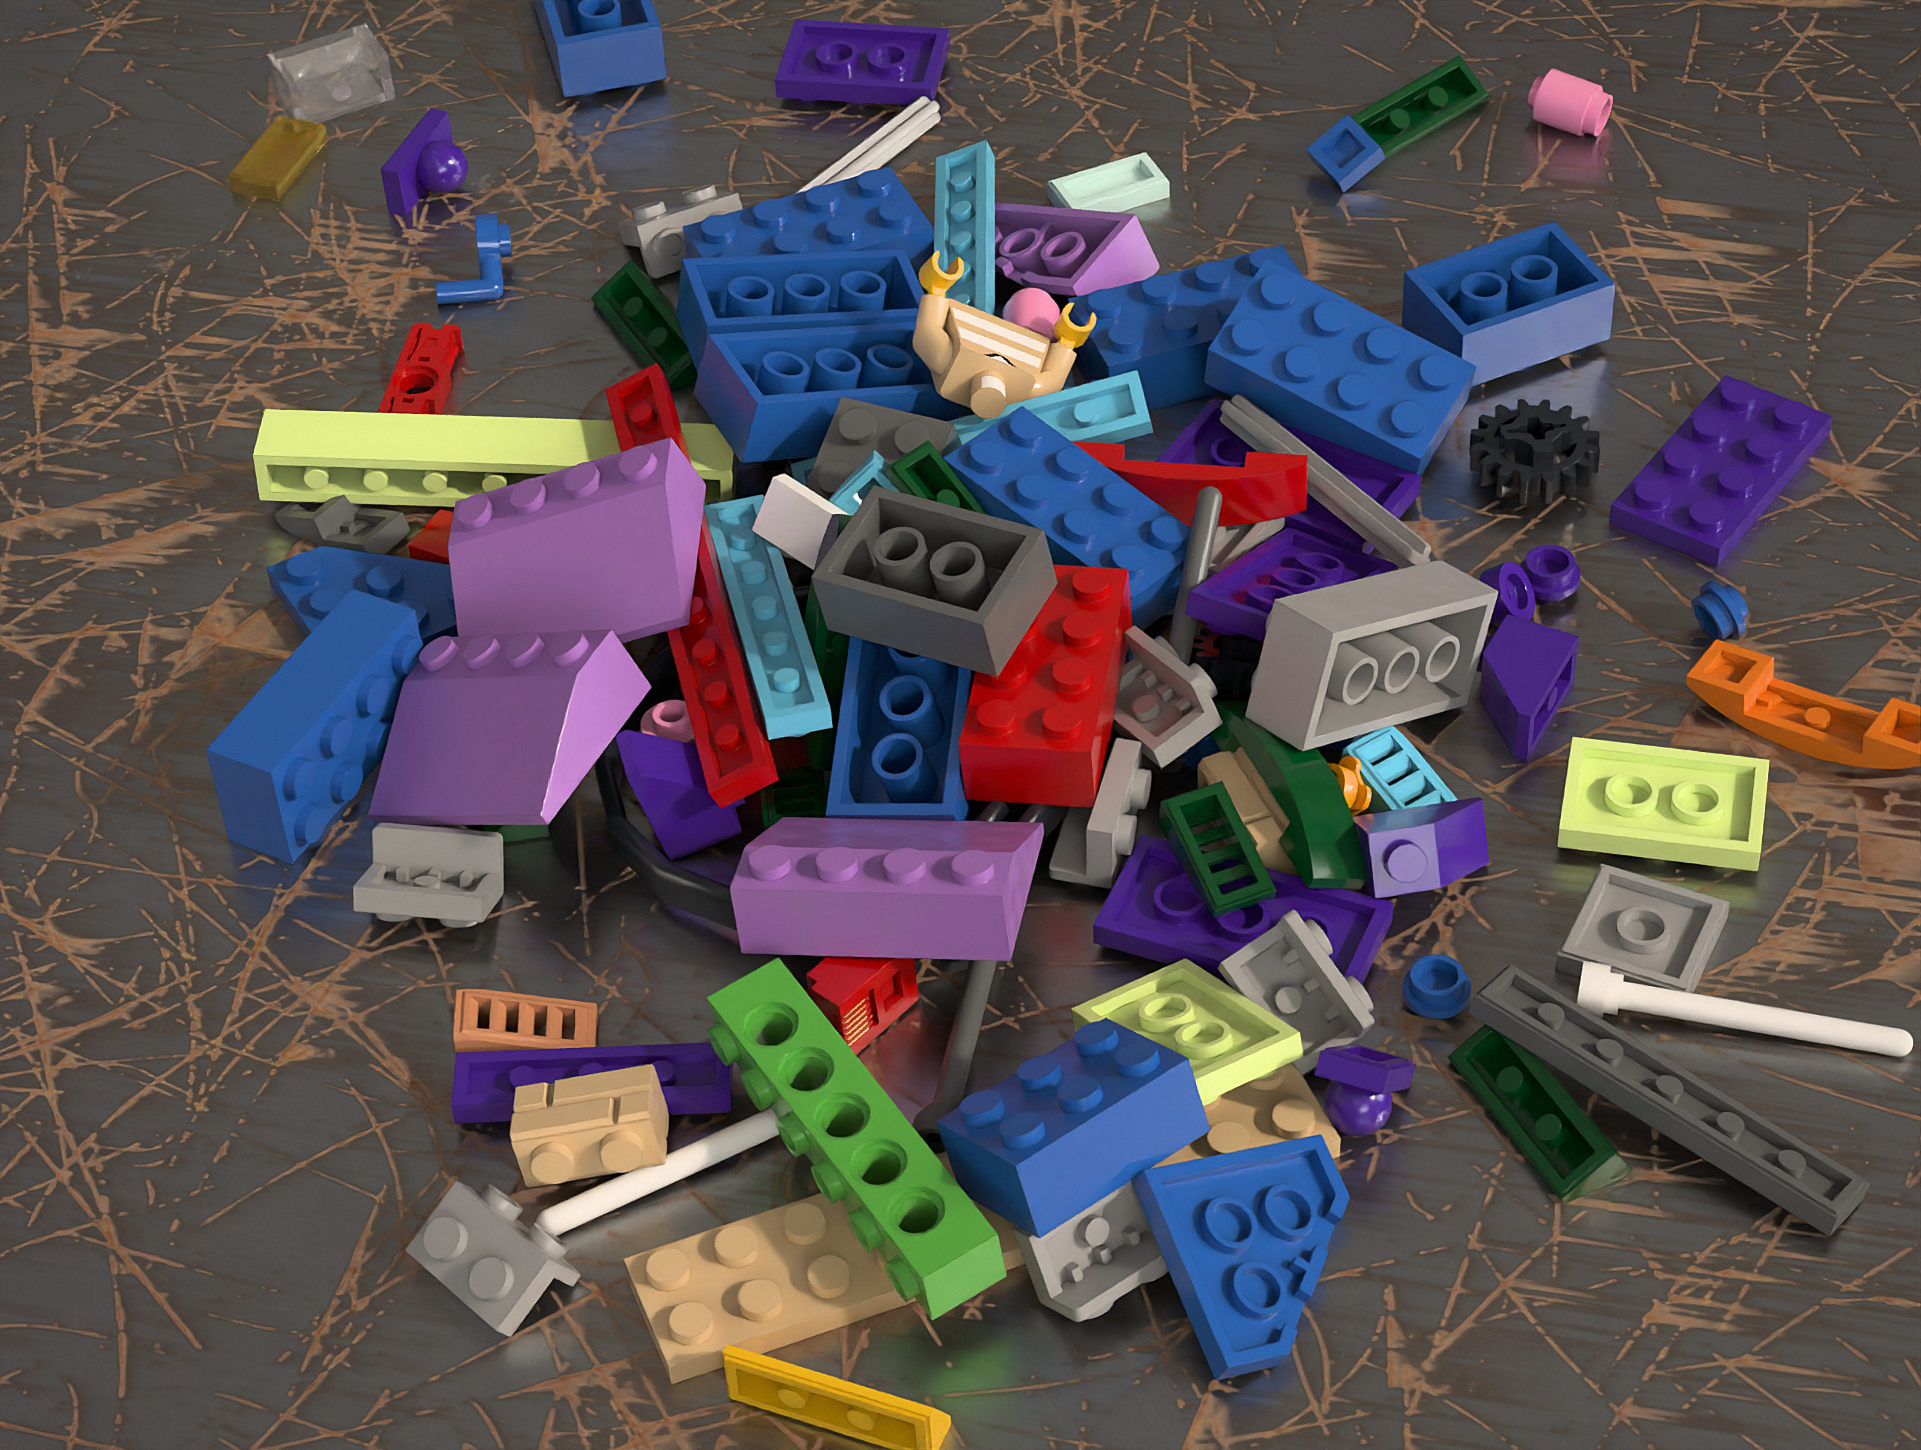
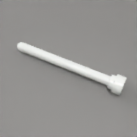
M1588 961L1583 962L1577 1004L1601 1019L1603 1018V1013L1617 1015L1619 1008L1896 1057L1907 1055L1913 1047L1911 1035L1903 1029L1624 982V974L1610 972L1611 965Z
M771 1108L667 1154L666 1165L627 1172L554 1205L538 1215L536 1224L542 1226L555 1236L560 1235L780 1135L775 1123L778 1117Z

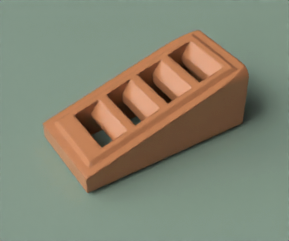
M487 989L456 990L453 1040L456 1052L597 1047V1003ZM575 1026L574 1040L562 1039V1027ZM535 1028H546V1036L534 1035ZM518 1029V1033L506 1032V1030Z

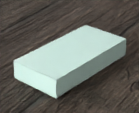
M1146 152L1047 182V198L1054 207L1118 213L1169 197L1168 179Z

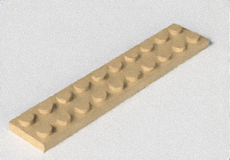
M1288 1063L1277 1068L1276 1072L1271 1076L1259 1080H1251L1219 1095L1212 1103L1204 1105L1210 1131L1152 1168L1322 1134L1328 1150L1334 1159L1340 1157L1341 1138L1301 1072L1292 1063ZM947 1153L937 1154L936 1157L955 1179ZM822 1193L623 1259L626 1277L671 1385L724 1367L722 1352L726 1344L763 1354L917 1300L914 1297L906 1302L900 1297L885 1271L884 1263L887 1260L878 1248L867 1252L862 1247L849 1225L847 1214L850 1213L841 1200L834 1204L829 1203ZM970 1199L997 1232L1005 1269L1009 1270L1026 1264L1013 1231L1018 1226Z

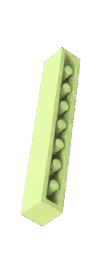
M265 409L253 459L259 499L263 501L326 503L332 497L345 495L348 501L353 504L455 507L456 501L472 495L489 492L529 478H536L573 467L582 462H589L620 453L621 451L614 424L611 420ZM680 423L691 465L706 484L704 505L712 499L719 500V503L735 500L739 461L715 424Z

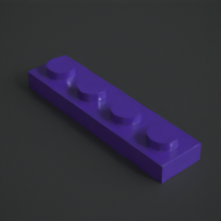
M711 1042L456 1052L451 1108L454 1123L512 1121V1114L515 1113L513 1106L516 1087L543 1082L551 1084L555 1083V1080L653 1064L669 1115L732 1112L733 1063L726 1066L716 1054Z

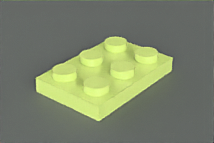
M1572 737L1557 847L1758 871L1770 760Z
M1187 958L1071 1008L1075 1032L1086 1024L1108 1018L1189 1058L1203 1106L1212 1103L1219 1095L1251 1080L1269 1077L1276 1072L1277 1068L1304 1057L1299 1031Z

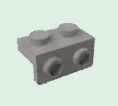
M708 184L683 192L684 202L666 208L664 201L651 202L632 209L633 219L618 223L624 245L640 247L647 273L652 278H659L680 271L682 259H686L682 226L703 221L710 216L724 215L743 209L739 194L737 192L716 191L714 184Z
M1133 625L1123 633L1134 659L1124 665L1112 729L1124 739L1142 742V753L1162 769L1223 723L1212 700L1217 695V689L1208 674L1198 664L1193 663L1189 667L1184 664L1172 646L1163 637L1158 636L1153 640Z
M1116 738L1094 807L1069 806V811L1065 816L1049 863V876L1052 879L1109 889L1113 888L1123 854L1130 855L1133 850L1137 830V809L1146 808L1150 794L1151 770L1142 769V742Z
M381 822L372 831L373 864L353 886L354 911L376 913V917L384 921L398 922L409 920L413 917L440 919V923L449 927H468L478 922L483 923L504 894L503 836L498 832Z
M1292 909L1281 917L1276 926L1222 961L1218 969L1231 988L1300 1032L1304 1057L1291 1063L1305 1077L1316 1069L1321 1050L1353 1044L1365 1036L1375 1022L1369 1013L1373 1010V1003L1368 993L1355 977L1349 975L1344 978L1329 957L1333 953V949L1323 930L1312 919L1304 922L1296 910Z
M1136 1178L1040 1239L1020 1227L1013 1229L1041 1304L1076 1322L1092 1319L1107 1312L1116 1299L1138 1285L1156 1280L1168 1272L1167 1265L1132 1186V1182Z
M456 1181L405 1251L492 1328L511 1337L554 1278L573 1287L580 1278L581 1273L563 1259L569 1248L559 1238L535 1223L529 1230L516 1219L523 1208L508 1195L490 1184L481 1193Z

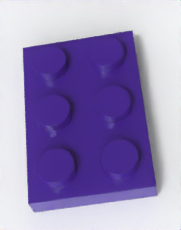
M795 19L775 77L776 97L796 98L800 101H845L856 105L866 103L894 104L902 107H907L921 96H926L932 102L935 100L950 48L949 28Z

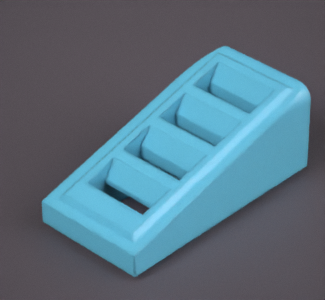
M1394 726L1376 730L1348 745L1342 752V758L1350 755L1360 760L1362 781L1371 789L1372 793L1368 808L1373 813L1458 800L1410 741ZM1397 778L1400 780L1391 786L1388 785V783ZM1417 796L1420 798L1407 806L1404 805V803Z

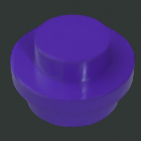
M1541 545L1529 551L1526 559L1520 564V567L1531 582L1535 598L1540 600L1554 601L1572 595L1579 587L1580 568L1575 562L1573 554L1561 546Z

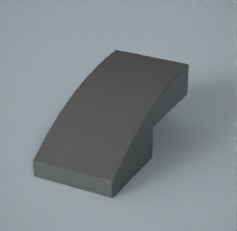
M345 495L332 497L326 503L291 501L274 515L281 527L291 534L315 545L385 555L411 532L403 512L364 508L361 504L350 503Z

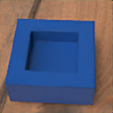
M1348 114L1306 148L1310 160L1343 193L1385 159L1381 147Z

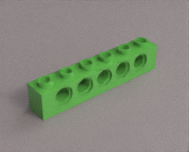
M779 958L772 960L706 997L714 1022V1026L707 1029V1035L716 1054L726 1066L734 1062L737 1063L743 1071L741 1074L742 1083L752 1102L760 1111L768 1107L772 1109L778 1117L775 1120L778 1132L789 1151L795 1157L805 1153L814 1164L811 1166L812 1175L828 1202L834 1204L841 1200L850 1212L847 1214L849 1225L862 1247L867 1252L878 1248L887 1260L884 1263L888 1278L904 1301L907 1302L915 1297L929 1317L934 1320L1007 1276L997 1232Z

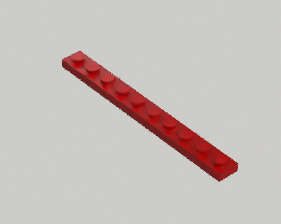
M657 363L605 389L621 452L671 437L691 464L668 378ZM703 508L689 625L668 630L667 633L708 792L720 809L778 781L779 778Z

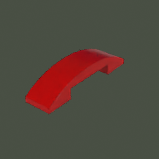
M1071 441L1188 527L1192 526L1198 494L1203 488L1208 486L1217 488L1222 494V505L1217 527L1270 521L1305 511L1307 508L1308 455L1246 452L1244 467L1125 460V444Z

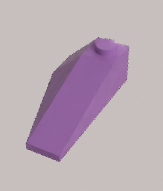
M995 202V271L1027 288L1041 289L1049 294L1077 297L1099 289H1109L1145 280L1153 276L1160 268L1136 214Z

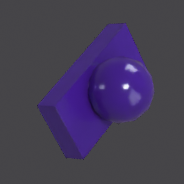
M431 108L380 169L389 213L406 217L427 190L434 193H450L459 188L465 181L468 162L460 147L453 144L447 111Z
M1347 1044L1321 1050L1314 1075L1331 1079L1324 1092L1323 1106L1332 1125L1348 1136L1364 1137L1376 1133L1386 1124L1391 1113V1092L1410 1088L1416 1064L1412 1063L1413 1060L1357 1044Z

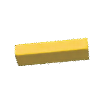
M726 1344L722 1352L728 1397L742 1403L892 1450H939L951 1425L950 1415L923 1404Z

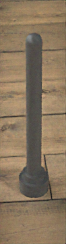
M1212 486L1203 488L1197 497L1168 643L1175 650L1180 660L1188 667L1198 619L1185 615L1189 591L1207 579L1222 505L1221 492ZM1142 753V769L1159 773H1176L1182 768L1184 754L1178 756L1161 769Z
M969 960L933 1103L917 1113L913 1120V1128L935 1155L946 1152L936 1121L957 1109L962 1102L997 961Z

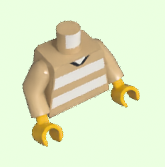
M937 250L920 268L918 274L921 285L928 292L920 297L912 340L914 351L931 371L936 392L943 398L971 408L980 418L992 419L1001 415L1006 405L1061 391L1077 356L1073 349L1082 346L1096 324L1097 318L1095 313L1092 312L1085 326H1076L1070 321L1068 316L1074 303L1067 304L1054 325L1053 332L1057 343L1050 344L1049 337L951 298L946 299V291L963 275L964 263L960 257H956L948 266L946 273H944L938 266L940 251Z

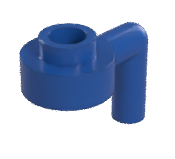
M497 213L475 215L480 279L435 282L437 305L492 301L502 296L504 288L501 257H512L509 223L498 224Z

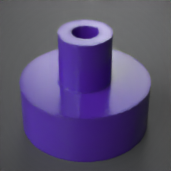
M1506 562L1482 572L1479 581L1499 591L1491 621L1496 626L1500 627L1507 614L1525 620L1532 618L1535 611L1534 591L1528 576L1518 564Z

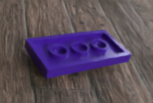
M1725 375L1611 504L1609 523L1718 567L1830 434L1832 415L1808 407L1801 402L1793 401L1753 386L1746 381H1740Z
M1212 398L1154 462L1244 467L1246 452L1257 451L1221 423L1220 418L1223 412L1220 407L1223 401ZM1279 423L1397 519L1404 514L1420 495L1421 475ZM1308 493L1306 510L1286 516L1285 526L1280 530L1281 532L1289 527L1366 554H1370L1375 548Z
M1287 527L1190 590L1185 615L1204 621L1205 626L1215 633L1230 636L1242 634L1262 641L1263 645L1266 636V621L1273 608L1275 599L1398 570V566L1393 562Z
M1141 834L1093 924V943L1169 965L1187 958L1214 977L1226 980L1218 969L1220 963L1276 926L1283 915L1294 909L1304 922L1312 919L1323 930L1333 949V953L1329 957L1343 977L1346 978L1351 975L1363 985L1391 925L1393 902L1379 898L1375 899L1374 897L1346 889L1308 888L1301 877L1266 868L1276 889L1274 898L1213 918L1168 842ZM1230 859L1210 866L1209 869L1213 874L1239 864L1235 859ZM1247 877L1218 887L1221 894L1224 895L1250 886L1251 883Z

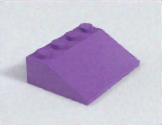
M670 437L647 445L636 446L630 450L593 461L582 462L573 467L536 478H529L519 483L482 494H475L456 501L448 542V554L458 637L481 636L484 634L504 635L524 634L527 632L545 633L612 629L619 641L625 643L689 625L706 484L674 440Z
M612 629L439 637L424 647L419 655V663L403 682L368 817L375 825L381 822L407 825H548L652 686Z
M783 817L745 846L730 887L741 953L1011 961L1044 836L1043 823Z

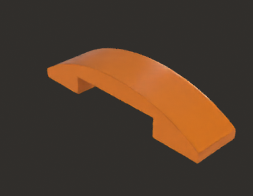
M1718 639L1712 643L1686 675V686L1717 711L1755 734L1799 753L1829 762L1862 768L1905 769L1921 766V706L1892 697L1879 713L1773 677V657Z

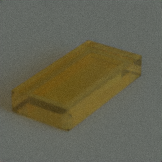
M280 115L277 116L228 175L231 191L279 201L328 141L325 125Z

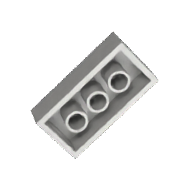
M1436 560L1275 599L1273 608L1266 621V636L1258 667L1251 679L1252 691L1245 717L1299 750L1305 751L1467 705L1499 591L1442 560Z

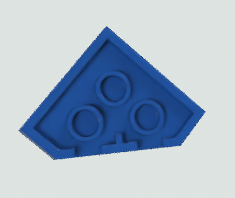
M320 546L267 567L271 587L306 638L351 588L415 609L423 649L439 637H458L449 564Z
M1322 1134L1143 1170L1132 1182V1186L1215 1380L1277 1366L1290 1354L1298 1330L1295 1328L1305 1303L1312 1297L1329 1253L1326 1250L1335 1225L1342 1219L1350 1198Z

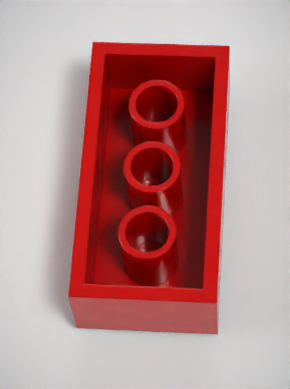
M1053 565L1058 584L999 676L995 677L976 671L959 741L966 800L1094 807L1100 789L1127 654L1128 643L1123 633L1132 627L1128 569Z

